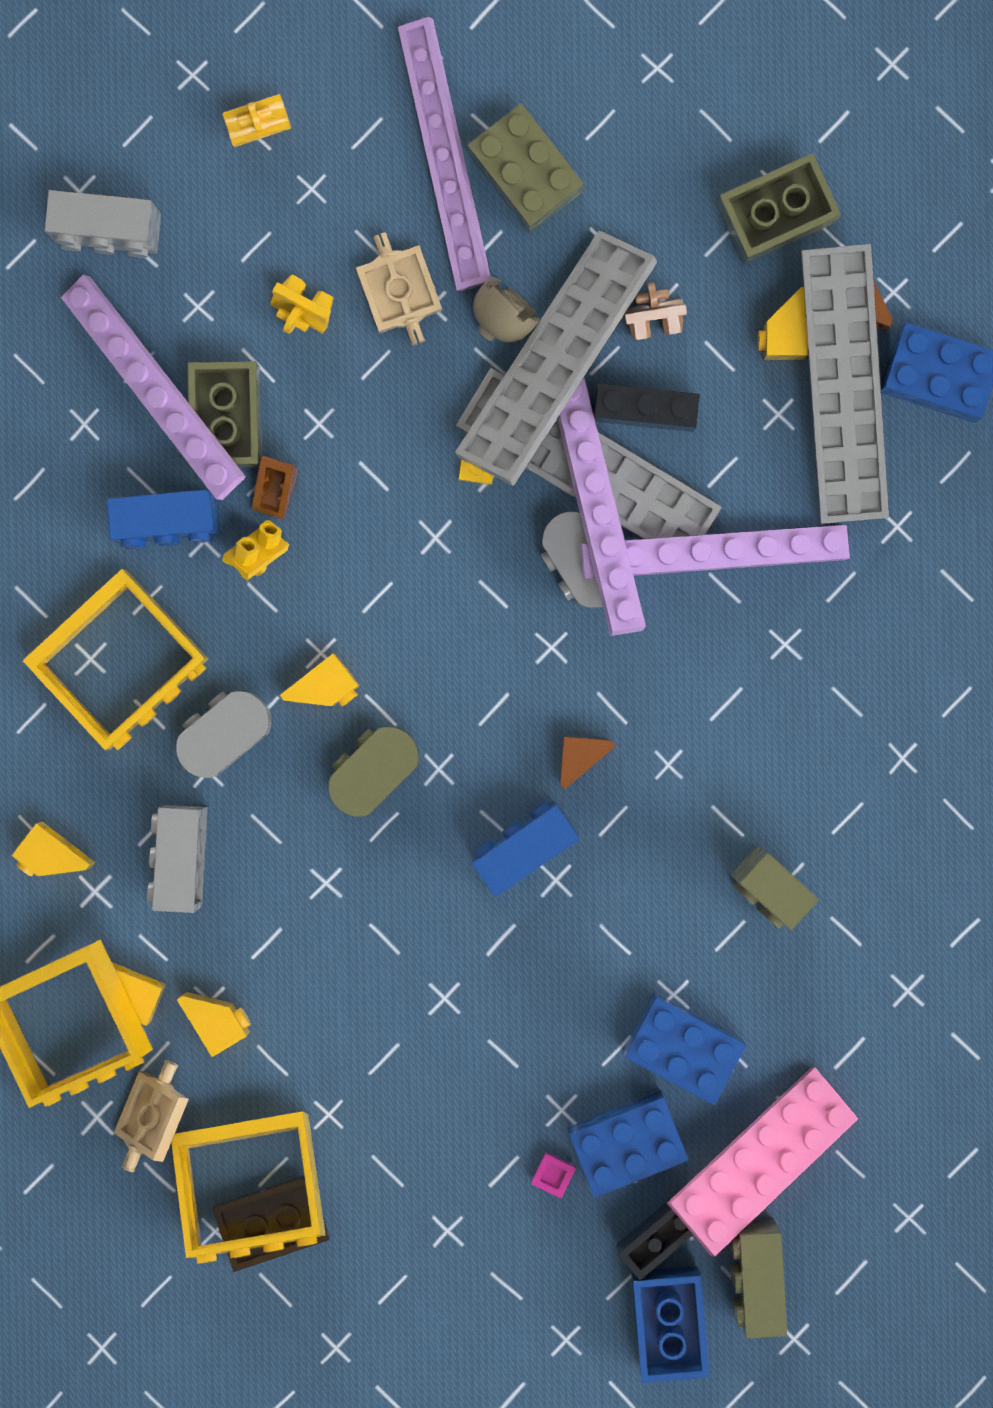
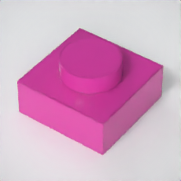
M545 1151L531 1180V1184L562 1198L576 1166Z

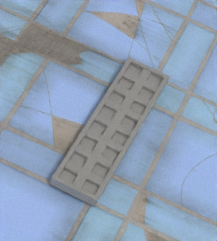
M597 232L455 451L458 458L512 486L515 485L657 264L654 255L604 232Z
M871 244L801 250L820 523L889 518Z
M490 368L456 424L457 428L468 433L504 375ZM556 419L525 469L576 499ZM598 432L621 527L641 539L699 536L707 533L722 508L720 505Z

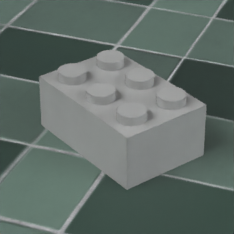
M49 190L45 232L55 243L61 244V249L81 251V246L93 247L94 252L113 255L114 250L128 251V256L147 258L148 253L157 254L161 213L152 200Z
M165 805L158 808L157 814L153 813L151 833L157 835L156 847H151L149 867L155 868L154 881L149 882L147 891L148 902H153L152 911L194 913L202 907L208 807Z

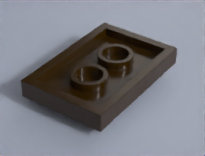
M304 1175L214 1205L212 1208L223 1242L312 1227ZM325 1220L324 1227L326 1236L317 1237V1244L328 1241L330 1239V1235ZM297 1241L283 1243V1250L264 1252L263 1247L251 1248V1255L230 1258V1252L227 1254L233 1272L313 1245L297 1247Z

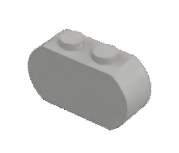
M580 512L562 513L553 518L547 525L542 538V547L545 552L540 556L550 572L555 569L563 580L558 583V586L568 601L574 598L578 605L585 608L603 607L596 579H583L580 545L587 544Z
M223 691L208 703L211 709L202 717L199 713H196L182 725L186 730L178 736L176 744L177 756L181 765L189 773L198 777L211 778L218 776L268 735L272 725L271 712L267 704L259 696L246 691H235L227 695Z

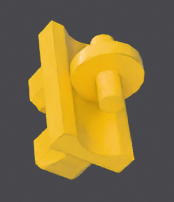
M280 94L222 113L233 147L291 129Z
M290 275L283 284L277 282L272 290L273 298L270 305L278 309L276 317L286 322L283 332L291 334L295 327L306 332L311 327L323 334L328 327L334 298L323 291H318L312 301L302 296L306 284L302 279L294 275Z
M266 520L259 525L256 531L240 539L233 548L224 553L222 561L235 567L247 581L253 576H259L264 573L267 565L288 550L289 543L281 538L282 530L270 520Z

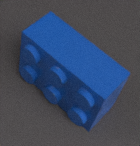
M906 322L899 328L880 387L881 393L975 423L983 418L993 387V350Z
M209 489L107 499L110 540L120 543V547H126V549L146 548V542L154 541V544H159V546L180 545L179 539L188 538V541H193V543L213 542V536L221 535L218 499L213 496Z
M546 801L530 811L532 818L521 825L519 820H517L502 831L504 837L494 844L490 839L474 850L476 857L472 859V865L494 897L506 891L580 839L556 802L550 806Z
M653 993L623 1050V1054L628 1060L715 1105L747 1045L739 1037Z
M662 1091L568 1127L569 1136L594 1198L689 1161Z
M698 1266L655 1269L641 1280L631 1271L639 1371L642 1383L709 1378L702 1281Z

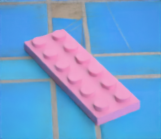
M815 1067L810 1068L667 1204L711 1256H716L852 1126L858 1118Z

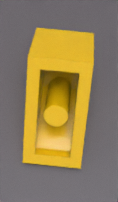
M801 287L765 323L763 330H758L757 347L758 351H763V360H804L807 357L808 342L804 287Z
M333 653L280 696L284 701L335 706L339 703L343 707L358 695L355 689L360 684L338 656Z
M44 822L36 823L11 855L18 860L16 866L29 876H33L34 873L37 876L83 871L92 868L95 864V861Z
M112 962L140 1023L147 1026L153 1019L166 984Z
M190 992L184 993L177 999L211 1057L247 1037L250 1033L248 1026L251 1023L248 1016L241 1007L236 1009L231 1002Z

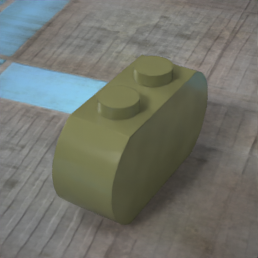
M382 727L375 732L369 728L355 742L359 748L351 756L345 752L331 766L335 772L329 779V794L333 803L340 811L357 817L369 815L418 766V746L413 737L400 728Z

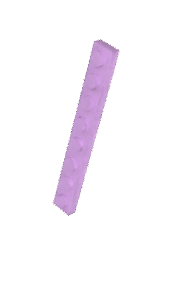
M426 17L399 26L398 30L456 290L462 292L482 286L491 275L434 20Z
M82 275L61 299L216 499L223 500L246 476L90 276Z
M583 377L558 416L557 421L609 634L614 636L643 631L646 625Z
M847 525L625 541L633 576L839 561L850 558ZM581 544L580 554L583 579H596L588 544Z

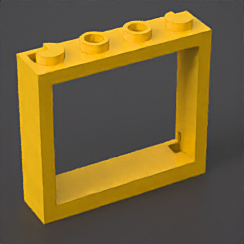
M121 569L33 650L23 662L104 750H111L113 747L119 750L132 738L129 732L138 724L144 727L157 715L154 709L163 701L169 704L182 692L178 687L185 680L189 679L192 682L206 670L203 664L208 660V657L127 570ZM128 588L192 659L110 734L50 670L46 663Z
M101 939L0 986V1049L29 1108L42 1102L45 1107L60 1101L62 1099L60 1094L69 1091L71 1096L90 1087L88 1082L95 1078L98 1084L116 1076L115 1070L124 1066L126 1071H129L144 1063L143 1056L153 1050ZM86 962L128 1050L51 1085H47L7 999Z
M297 1112L174 1134L171 1144L186 1258H196L197 1264L217 1261L216 1254L230 1252V1258L251 1255V1248L263 1247L264 1252L283 1250V1243L297 1241V1247L317 1244V1237L326 1236L309 1115L307 1113ZM298 1130L312 1227L201 1245L189 1148Z

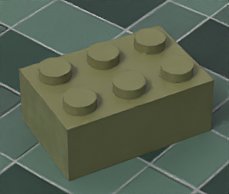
M522 103L468 144L469 156L529 233L583 192L584 183Z
M813 153L720 195L716 203L744 265L836 223L841 216Z
M256 361L188 363V402L239 468H259L262 458L260 366Z
M758 846L730 875L736 880L732 887L753 906L760 902L761 905L757 910L778 929L785 925L788 929L792 930L819 901L813 893L775 858Z
M774 1218L753 1219L729 1242L733 1260H736V1264L730 1265L731 1282L734 1285L735 1294H738V1298H732L733 1316L736 1319L737 1328L742 1327L746 1338L787 1336L782 1234Z

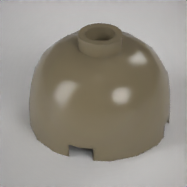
M490 276L480 287L473 301L474 317L480 324L477 330L489 341H493L494 338L502 342H516L523 339L540 322V318L533 317L536 311L510 286L507 290L498 287L501 280Z

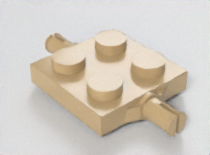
M384 232L381 233L384 247L379 235L373 237L380 256L371 263L357 267L356 270L379 334L396 327H406L411 345H418L414 331L419 342H425L418 322L429 315L443 310L420 246L418 245L404 251H392L387 233Z
M164 1061L158 1078L147 1072H138L115 1128L114 1134L122 1138L129 1149L121 1165L127 1171L135 1172L141 1154H145L154 1161L163 1162L189 1099L177 1092L171 1084L178 1064L172 1061Z

